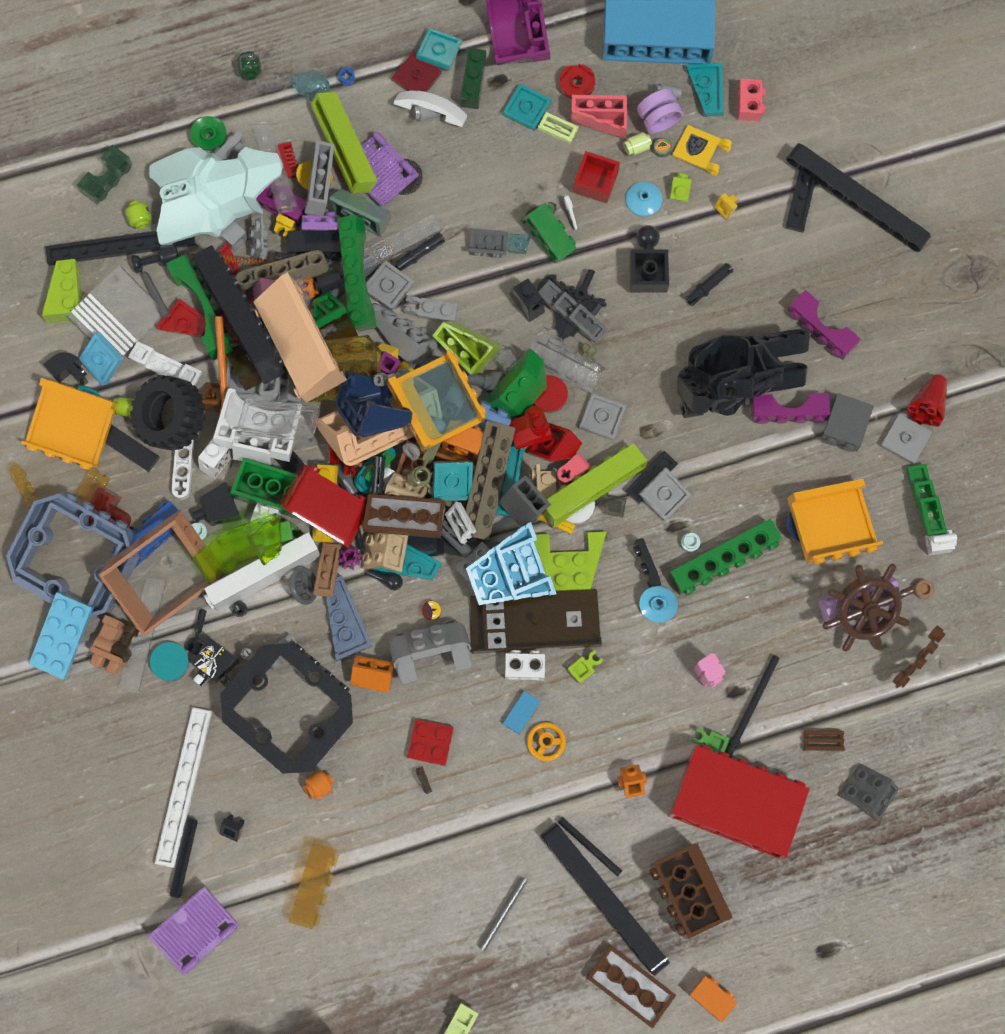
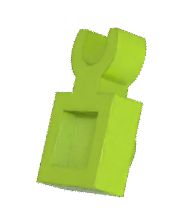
M596 650L589 654L587 660L582 656L567 669L579 684L595 672L592 668L593 666H599L603 662L602 658L599 661L593 660L592 657L597 653Z

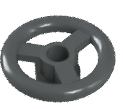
M298 567L292 572L289 585L295 600L303 605L311 604L317 597V595H314L316 577L306 567ZM300 573L301 579H296L297 575ZM307 575L311 580L312 589L309 587V584L307 582ZM307 593L310 597L303 599L300 594Z

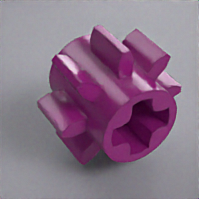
M347 547L345 552L340 551L343 558H340L339 562H345L344 569L351 567L354 571L356 565L361 566L359 559L363 555L357 554V547L354 550ZM353 555L355 560H350L348 562L347 557H352Z

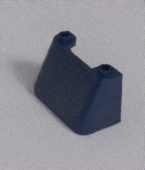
M346 371L345 377L347 380L341 383L335 406L354 436L363 438L403 428L411 423L412 412L409 408H393L388 402L392 397V393L387 385L377 386L372 376Z

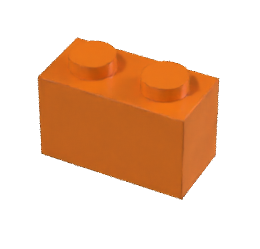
M356 655L352 666L350 685L389 693L394 672L393 662Z
M711 975L709 977L702 976L688 995L719 1022H723L737 1004L734 1000L735 995L727 989L723 991L719 988V982Z

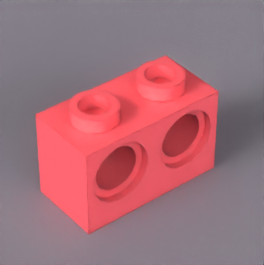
M740 79L738 86V120L760 121L761 115L765 114V103H762V98L765 97V87H762V80Z

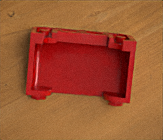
M304 464L279 504L288 512L349 548L364 519L367 498L361 494L357 497L319 474L320 469L310 464L308 467Z

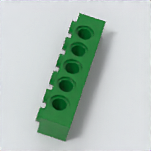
M770 518L672 570L669 573V577L679 595L684 593L689 595L696 591L695 587L700 584L706 586L713 581L712 578L719 575V577H722L730 572V568L735 566L737 569L745 565V560L751 557L753 560L763 555L762 551L766 549L771 551L777 548L782 536ZM761 537L764 540V544H757L755 538ZM745 546L748 553H741L738 547ZM722 555H729L731 562H724ZM705 564H712L714 571H707ZM690 572L696 573L697 576H698V579H697V580H691V579H689L688 573H690Z

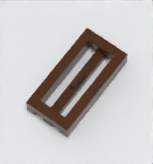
M803 731L804 751H845L844 731ZM808 735L839 736V739L808 738ZM808 743H839V747L808 746Z

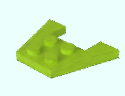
M588 532V551L550 553L549 534H535L537 540L534 543L545 574L551 577L555 591L591 590L607 532Z

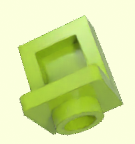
M678 172L677 175H673L670 199L688 201L692 178L688 177L689 174Z

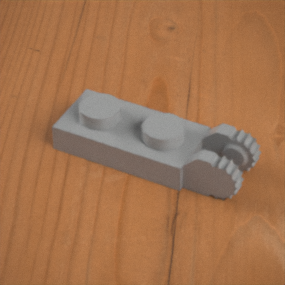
M414 296L406 297L407 303L420 305L419 310L413 307H404L403 312L406 314L440 322L455 321L458 304L426 298L420 299Z

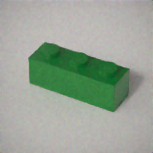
M387 449L377 454L386 456L385 468L395 457ZM374 458L361 473V476L370 484H372Z

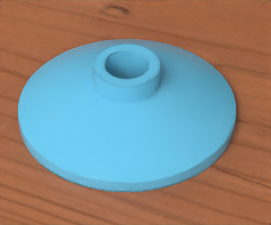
M638 182L632 185L626 194L628 208L638 216H651L662 205L661 191L650 182ZM645 194L648 198H642L641 195Z
M652 586L642 593L639 606L642 614L647 619L662 623L669 621L675 616L678 609V600L670 589L664 586ZM660 599L663 603L658 604L656 600Z

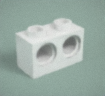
M511 650L510 653H506L505 680L544 681L545 654H541L540 651H529V654H521V651ZM513 660H517L521 666L519 669H512L510 663ZM532 661H537L540 663V668L533 670L529 664Z

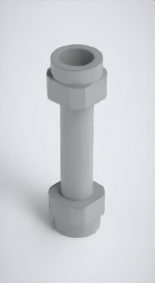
M398 369L397 373L392 374L378 373L374 376V383L377 386H385L388 379L394 376L397 379L409 373L410 370Z

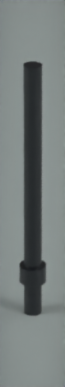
M776 655L772 656L733 737L729 739V746L725 753L729 754L730 758H732L735 749L739 748L741 744L740 739L780 658Z

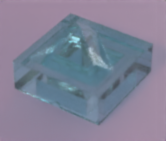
M512 233L507 251L509 253L526 254L530 236Z

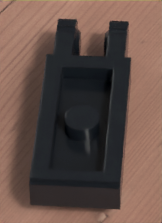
M644 538L637 539L633 550L636 557H640L642 561L640 566L643 574L648 575V587L661 586L660 577Z

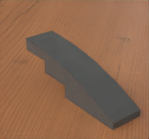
M548 280L538 291L547 305L594 343L608 329L581 303L578 304L566 292H562L551 280Z

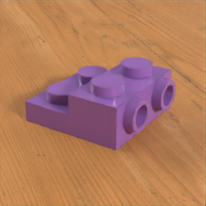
M325 212L323 217L306 213V215H302V231H339L338 218L340 216H336V212Z

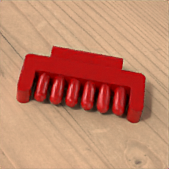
M292 143L278 144L276 146L277 151L273 153H277L282 160L283 168L281 174L284 173L286 179L295 178L298 164L296 163L294 151H292Z

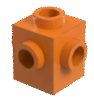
M639 764L621 767L620 776H617L619 788H623L625 798L645 795L644 784L647 783L645 772H641Z

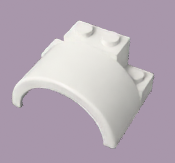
M229 388L213 437L214 444L233 449L234 460L242 461L244 457L271 466L273 458L289 462L303 405L296 403L292 410L286 412H269L247 404L237 395L235 389Z

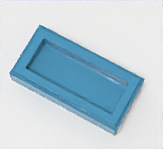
M524 691L503 725L520 735L541 701Z

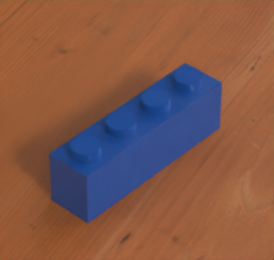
M171 501L160 505L153 516L150 515L144 519L143 525L138 529L132 530L135 542L179 511ZM172 527L138 551L140 557L134 569L175 533ZM116 544L113 547L114 550L111 552L112 554H114L116 548L118 547V544Z

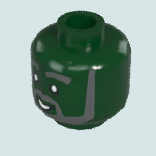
M246 51L237 58L239 75L246 78V80L256 79V76L262 71L259 56L252 51Z

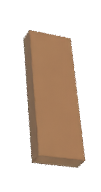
M322 543L314 595L333 597L342 544Z

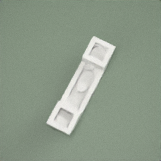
M399 92L394 100L395 105L410 110L415 104L446 115L445 122L460 127L464 125L468 116L454 103L428 92Z
M138 341L128 356L132 361L158 375H168L191 382L192 385H196L203 373L187 364L183 365Z

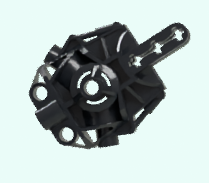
M793 329L757 336L755 334L743 336L722 335L693 347L688 355V366H685L677 377V394L681 397L680 409L683 418L702 416L708 410L711 413L718 410L722 415L731 416L737 412L744 401L745 406L749 405V398L763 396L768 392L805 386L807 365L799 362L782 365L778 357L808 352L810 332L806 329Z

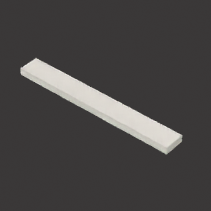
M192 707L155 860L157 865L176 867L212 711Z

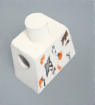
M212 439L198 457L199 469L215 480L233 457V449L217 446Z

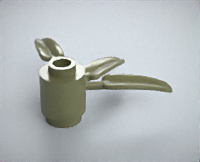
M441 443L427 449L422 457L423 465L412 468L407 475L408 482L412 486L425 485L429 488L428 493L433 496V484L430 485L428 482L431 476H433V472H430L426 465L432 463ZM445 501L448 507L454 505L453 501Z

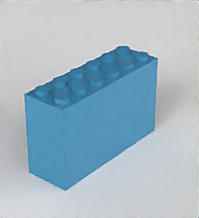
M605 0L603 61L690 65L711 63L715 38V0Z

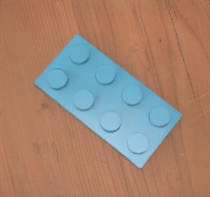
M56 592L29 665L63 680L66 679L94 607L61 592Z

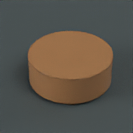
M920 580L914 586V594L921 600L930 598L934 593V586L928 580Z

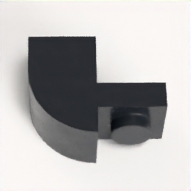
M67 352L58 353L43 364L60 383L70 374L81 385L85 386L88 383L85 377L88 374L81 367L82 362L74 354Z
M442 535L441 538L408 536L412 547L428 556L444 555V537Z

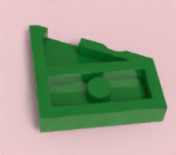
M330 292L313 300L314 309L312 314L318 329L347 312L345 306Z

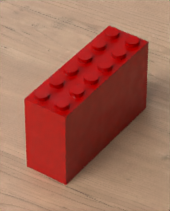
M700 744V746H695L690 753L668 817L778 859H783L788 856L810 788L805 787L806 783L802 781H789L786 779L787 776L775 773L773 775L767 772V768L758 765L756 768L749 766V762L738 758L736 761L731 759L730 755L725 752L719 751V753L711 751L710 747Z

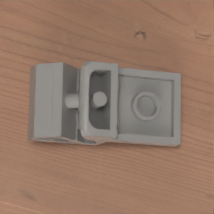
M228 362V389H235L237 395L242 400L263 401L266 407H295L296 403L303 405L304 400L302 398L299 399L294 392L296 386L288 370L284 372V375L265 385L261 383L245 391L231 363Z

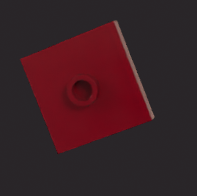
M412 52L392 76L391 80L406 91L428 92L442 74V70L432 64L416 59V53Z

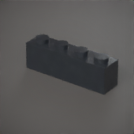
M288 231V253L304 254L318 250L325 257H331L332 260H340L342 258L339 231Z

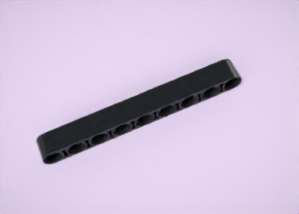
M797 143L786 157L787 162L791 166L803 172L804 175L810 176L811 180H815L821 187L910 249L920 252L930 239L931 235L927 230L805 145Z
M555 822L541 833L540 836L648 970L656 976L667 967L670 962L560 826Z

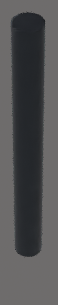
M564 817L559 820V825L617 877L623 870Z

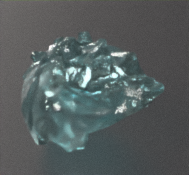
M309 70L306 73H301L300 76L296 75L293 77L296 81L293 87L299 94L304 95V98L311 102L317 93L330 92L328 79L319 71Z

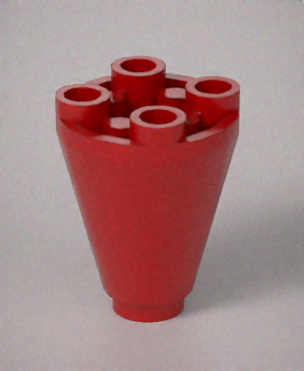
M940 374L933 375L914 396L907 406V412L913 418L912 421L919 425L925 424L935 427L941 425L945 418L947 379Z

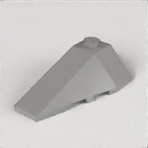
M378 303L372 304L375 310L376 326L390 345L398 348V355L408 364L414 365L423 362L440 344L432 336L434 333L425 327L419 329L412 325L413 321L398 318L397 313Z

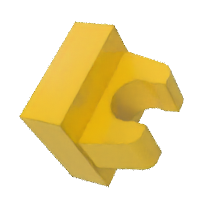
M724 193L720 196L714 207L727 220L736 210L737 205L735 203L739 199L734 194L729 197Z
M278 214L275 219L274 232L278 234L280 230H284L283 238L287 239L288 231L297 230L296 223Z

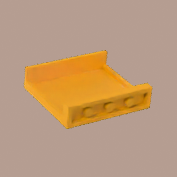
M41 378L39 385L43 387L26 441H21V444L27 445L26 449L37 452L38 449L42 450L44 455L55 458V455L62 457L61 461L66 463H79V467L87 470L98 467L118 402L48 378Z
M864 479L795 492L787 498L807 564L814 562V565L826 562V559L836 561L842 559L845 555L855 557L863 551H866L867 554L878 551V547L884 544L883 541L877 542L861 489L866 486Z

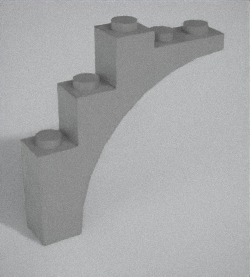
M237 131L234 135L229 136L226 143L222 147L217 148L214 154L223 160L234 159L236 154L245 145L243 135ZM235 220L218 237L225 244L228 243L230 249L234 252L248 240L246 233Z

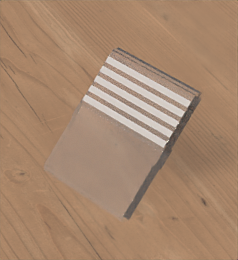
M119 265L104 281L91 289L89 295L66 317L89 340L92 339L95 333L101 332L116 351L123 356L137 341L139 342L143 339L145 334L163 315L155 300Z

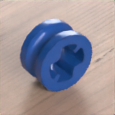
M348 67L341 69L338 75L340 82L345 86L352 85L356 79L354 71ZM345 74H349L348 80H345L343 77Z

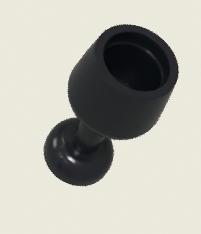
M176 245L160 246L157 250L158 255L140 259L138 255H132V264L136 274L142 272L143 266L160 262L163 267L168 268L166 263L179 257Z

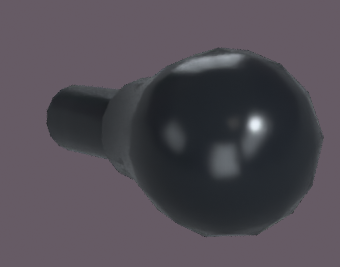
M369 569L367 572V576L379 580L380 583L390 590H399L403 585V579L398 574L380 573Z

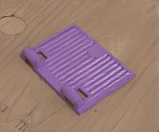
M375 132L372 137L362 144L363 151L378 181L368 194L379 205L385 206L414 181L419 174L379 132ZM378 142L381 147L376 149L373 144ZM404 170H406L409 173V175L406 178H404L400 174Z
M203 886L147 937L184 975L196 967L200 960L222 940H226L233 934L239 924ZM226 921L229 926L222 932L218 926ZM188 954L192 959L184 965L180 960Z

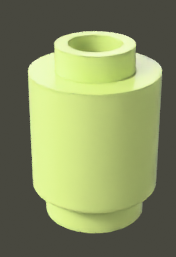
M644 132L632 136L623 142L628 156H635L647 151L652 144L650 136L648 134L645 135Z

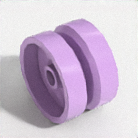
M663 89L649 95L637 107V112L640 118L645 120L644 125L650 134H657L671 128L684 115L680 104L676 103V97L670 89Z

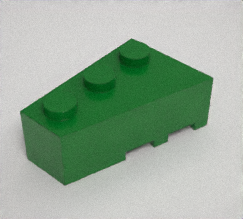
M544 203L520 221L522 224L527 223L532 229L531 235L538 237L542 243L541 247L554 263H557L577 249L575 246L576 242L570 235H567L564 224L556 219L553 208Z

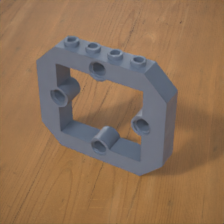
M71 492L60 493L34 501L6 555L13 582L52 604L56 595L54 591V585L56 584L59 587V592L93 606L94 609L91 617L112 611L117 600L112 596V593L98 575L106 564L97 566L94 571V577L99 584L89 602L70 592L69 585L64 579L49 580L28 567L39 546L48 545L53 541L54 533L49 526L57 510L79 522L83 530H93L118 544L112 558L135 542L132 530L127 528L125 522L111 519L109 513L93 509L94 505L91 503L77 500L78 496ZM90 516L94 519L93 525L89 523ZM40 531L43 533L42 541L39 539L38 536ZM139 552L117 566L127 581L140 557Z

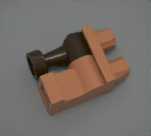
M105 615L102 620L104 625L99 636L96 637L93 646L89 650L93 653L90 664L101 669L105 660H108L109 662L105 670L117 675L121 667L127 668L129 664L127 662L131 657L129 646L132 638L138 636L139 630Z

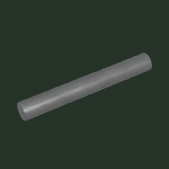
M144 272L141 276L163 317L168 318L171 315L149 273Z

